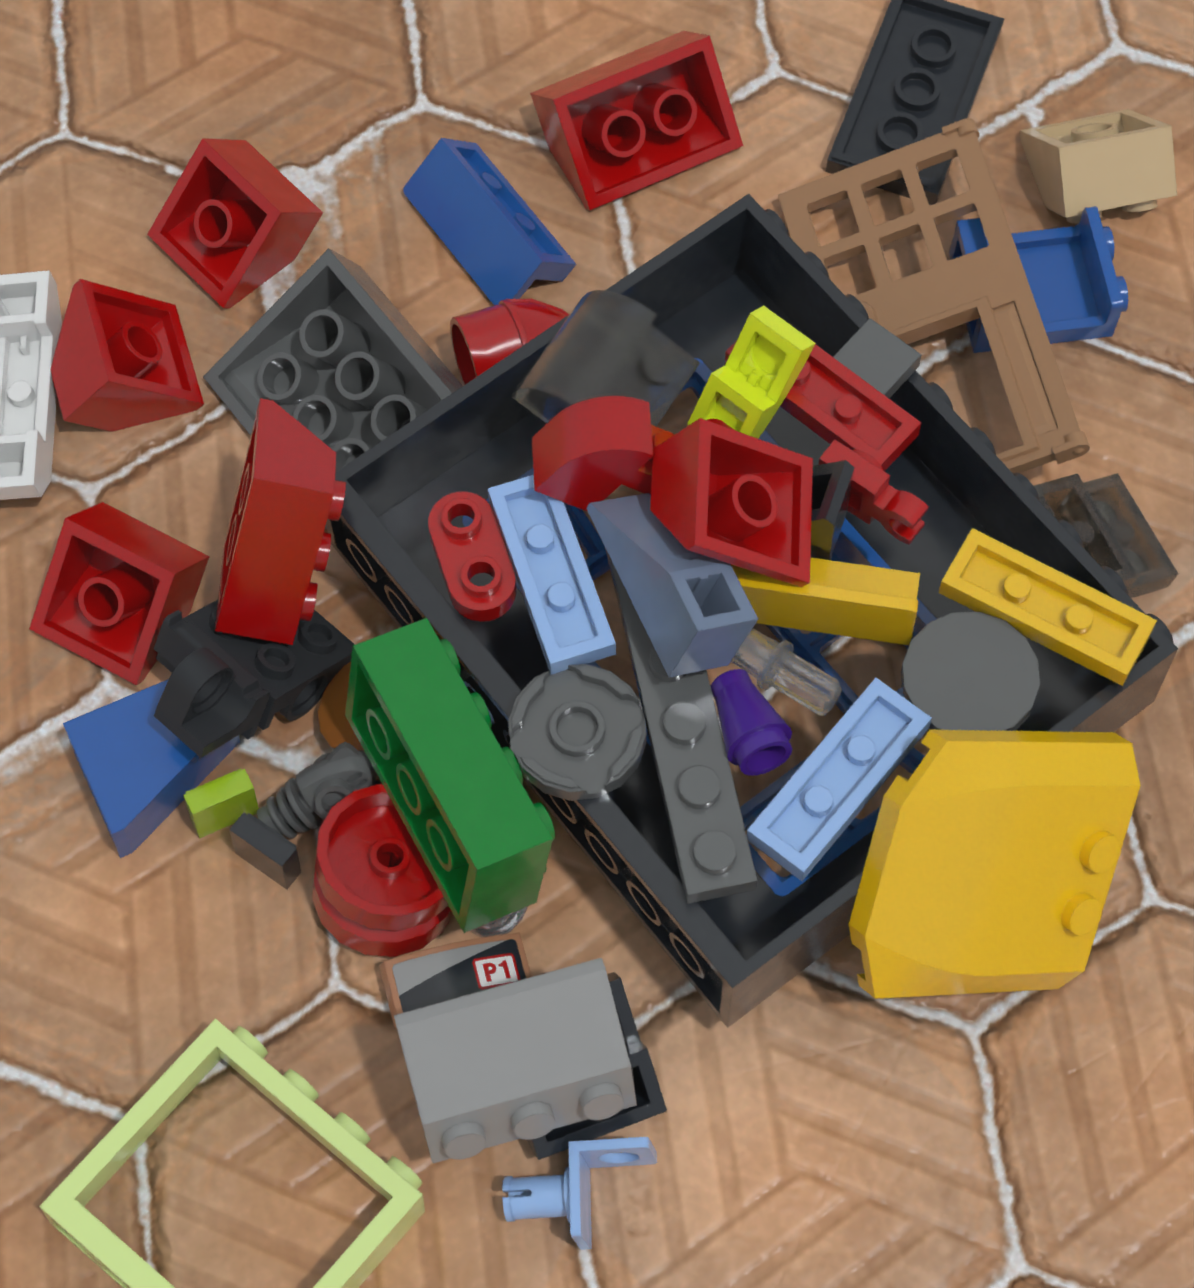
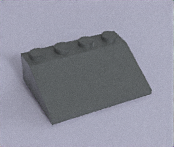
M329 248L203 376L250 435L260 398L276 402L336 452L335 472L463 387L363 268Z

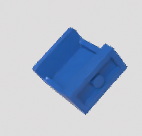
M1084 208L1080 222L1076 226L1012 233L1050 344L1113 336L1121 312H1125L1128 308V289L1124 277H1116L1112 262L1115 251L1113 234L1110 227L1102 226L1098 208ZM980 218L957 220L949 251L950 260L989 245ZM981 318L967 322L966 325L973 353L992 351Z

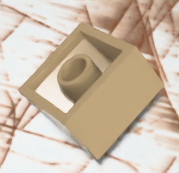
M1126 109L1019 130L1022 147L1045 207L1067 218L1069 223H1079L1083 210L1087 207H1097L1100 218H1102L1103 210L1122 207V211L1125 212L1147 211L1157 207L1158 199L1177 196L1172 126Z

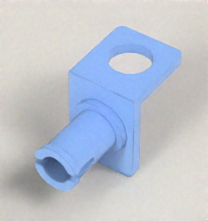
M648 1137L569 1141V1167H566L564 1175L516 1178L505 1176L502 1191L504 1193L508 1192L509 1197H502L506 1221L515 1222V1220L567 1217L568 1223H570L571 1237L580 1250L592 1249L590 1168L656 1164L657 1151Z

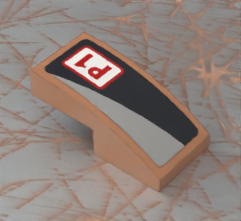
M520 932L475 938L432 947L383 961L379 966L395 1029L397 1027L394 1015L532 977Z

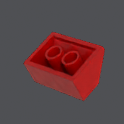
M682 31L530 93L548 148L587 210L602 206L744 146L710 35Z
M260 398L223 547L215 631L293 645L299 621H311L318 584L310 581L313 570L324 572L326 569L331 546V533L324 532L327 519L339 521L345 497L346 482L335 480L336 452L273 400Z

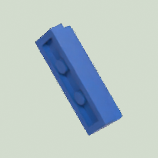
M440 138L403 188L405 196L494 306L498 305L501 300L520 299L535 279L563 282L576 266V263L477 143Z

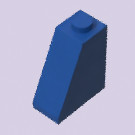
M168 679L63 723L73 752L120 858L133 853L185 800L184 794L196 788L241 742L238 735L201 758L154 717Z

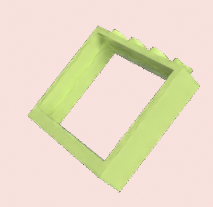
M215 1018L39 1207L51 1225L122 1288H175L84 1206L221 1059L233 1067L389 1201L313 1288H359L423 1215L425 1206L423 1194L418 1191V1188L423 1183L405 1163L394 1156L385 1163L366 1147L371 1139L353 1119L342 1112L333 1119L315 1103L319 1094L301 1075L292 1069H288L284 1075L280 1074L264 1060L268 1055V1051L256 1037L241 1026H238L231 1032Z

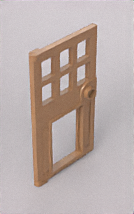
M967 118L942 127L943 132L778 194L791 239L804 253L807 251L814 253L824 264L826 270L829 265L864 252L867 253L877 287L854 297L864 306L869 318L906 344L981 318L1023 445L996 454L1013 474L1016 472L1021 473L1055 460L1057 464L1083 456L1090 450L1086 435L1079 428L978 140L980 134L973 119ZM959 157L970 188L969 191L929 205L919 171ZM904 178L914 211L874 226L864 192L896 179ZM849 198L859 232L820 246L810 213ZM977 211L989 245L969 254L948 260L937 225ZM917 232H922L933 264L932 267L892 281L882 246Z

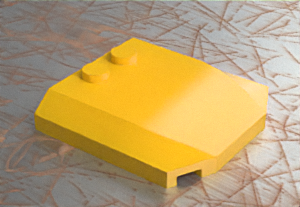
M929 730L921 743L930 750L909 779L899 775L895 778L884 794L849 921L851 942L861 950L864 973L857 974L859 986L875 999L1061 988L1085 971L1141 785L1132 743L1115 732Z

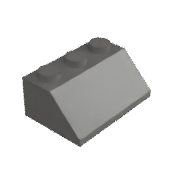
M602 958L394 1015L432 1164L451 1158H470L480 1153L483 1149L517 1139L531 1140L540 1138L548 1134L552 1129L587 1119H606L617 1114L622 1109L637 1105L631 1064Z

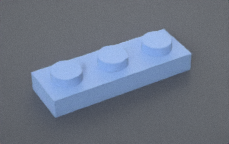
M534 475L487 488L489 503L497 519L516 579L551 675L568 670V665L588 664L616 655V642L564 502L536 492L534 489Z
M875 678L747 829V840L799 880L803 881L930 727L932 717L878 678Z

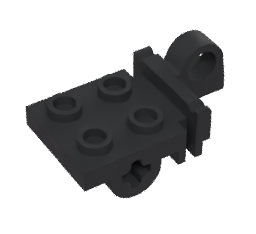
M218 599L183 619L182 613L177 610L164 619L154 650L158 652L156 659L172 672L159 700L154 717L201 758L240 734L248 740L255 735L258 726L262 730L270 727L276 712H280L289 721H294L304 716L320 701L324 690L334 676L351 661L352 648L355 644L315 609L311 621H299L293 645L215 631Z

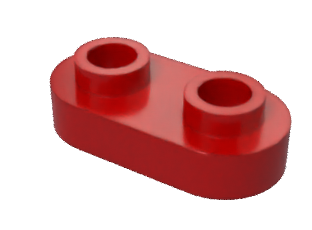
M471 492L448 494L437 501L431 509L428 527L430 540L450 600L454 608L462 616L470 620L491 621L497 619L511 608L516 598L517 589L515 571L491 505L477 494ZM458 516H468L473 519L470 525L463 528L455 527L451 524V521ZM478 573H487L493 577V580L484 586H477L470 582V579Z

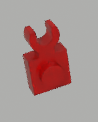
M834 439L819 458L818 465L846 460L854 466L848 511L868 525L876 519L893 537L910 545L925 525L921 518L927 512L929 506L917 496L906 491L897 490L889 485L890 475L883 470L881 464L873 456L863 450H851Z

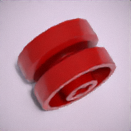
M380 783L355 790L330 809L318 832L312 900L321 924L341 944L365 955L397 957L424 948L443 933L453 913L383 784Z

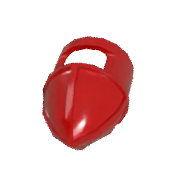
M535 299L501 300L498 305L452 317L450 321L451 341L463 384L466 385L569 314L561 308Z

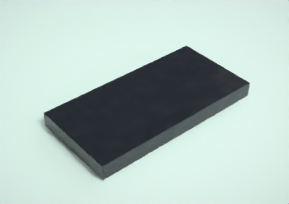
M891 0L828 157L825 172L834 174L943 132L942 127L969 118L1001 34L1004 18L945 0ZM954 158L919 171V176L930 205L937 203ZM899 178L876 187L910 198L904 178Z

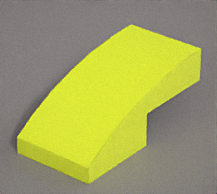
M765 306L751 312L725 366L711 373L687 424L690 425L699 418L704 420L719 419L736 431L759 439L795 383L816 343Z

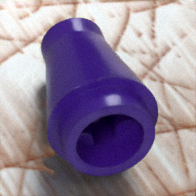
M733 669L719 675L711 683L710 687L716 702L728 761L739 766L742 773L750 776L761 775L776 769L792 753V746L789 742L792 736L791 728L752 683L747 671Z

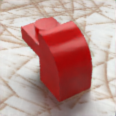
M603 396L580 401L559 412L532 437L534 489L536 492L587 511L589 503L603 501L620 485L651 495L653 448L675 434L651 424L650 403L647 401L626 396Z

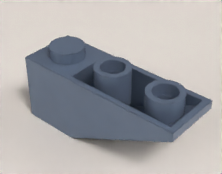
M649 493L589 503L587 511L668 677L728 666L758 620L731 564L687 550L650 511L651 495Z

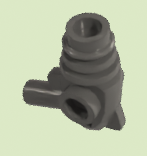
M343 742L331 753L318 757L312 765L304 768L296 775V779H289L285 783V787L280 788L276 793V797H268L266 804L257 809V817L283 837L293 839L297 836V832L303 833L309 831L310 828L316 829L321 827L322 819L325 820L330 809L351 792L380 784L376 781L378 775L364 750H357L350 743Z

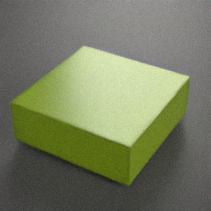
M241 768L189 790L184 794L189 816L199 839L234 824L244 812L255 815L257 814V809H259L252 782L246 770H241Z

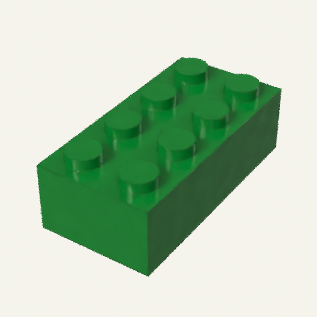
M425 618L353 645L345 716L463 933H466L537 903L543 876L547 870L546 864L552 841L555 839V831L545 807L539 802L533 804L524 789L521 767L513 751L507 746L501 748L492 733L491 718L484 700L477 692L470 694L460 677V663L452 644L447 639L439 640L430 622Z

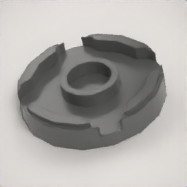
M952 612L929 622L911 640L900 672L901 687H903L905 698L932 717L927 731H1016L1029 717L1040 687L1038 659L1026 637L1005 620L982 612Z
M587 664L568 665V670L552 675L549 670L534 677L516 697L508 720L510 748L521 767L523 777L543 793L569 801L599 798L621 787L638 768L646 745L644 713L632 687L611 671Z

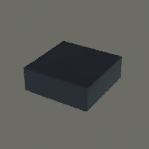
M244 812L229 829L235 853L288 890L301 874L296 845L252 814Z

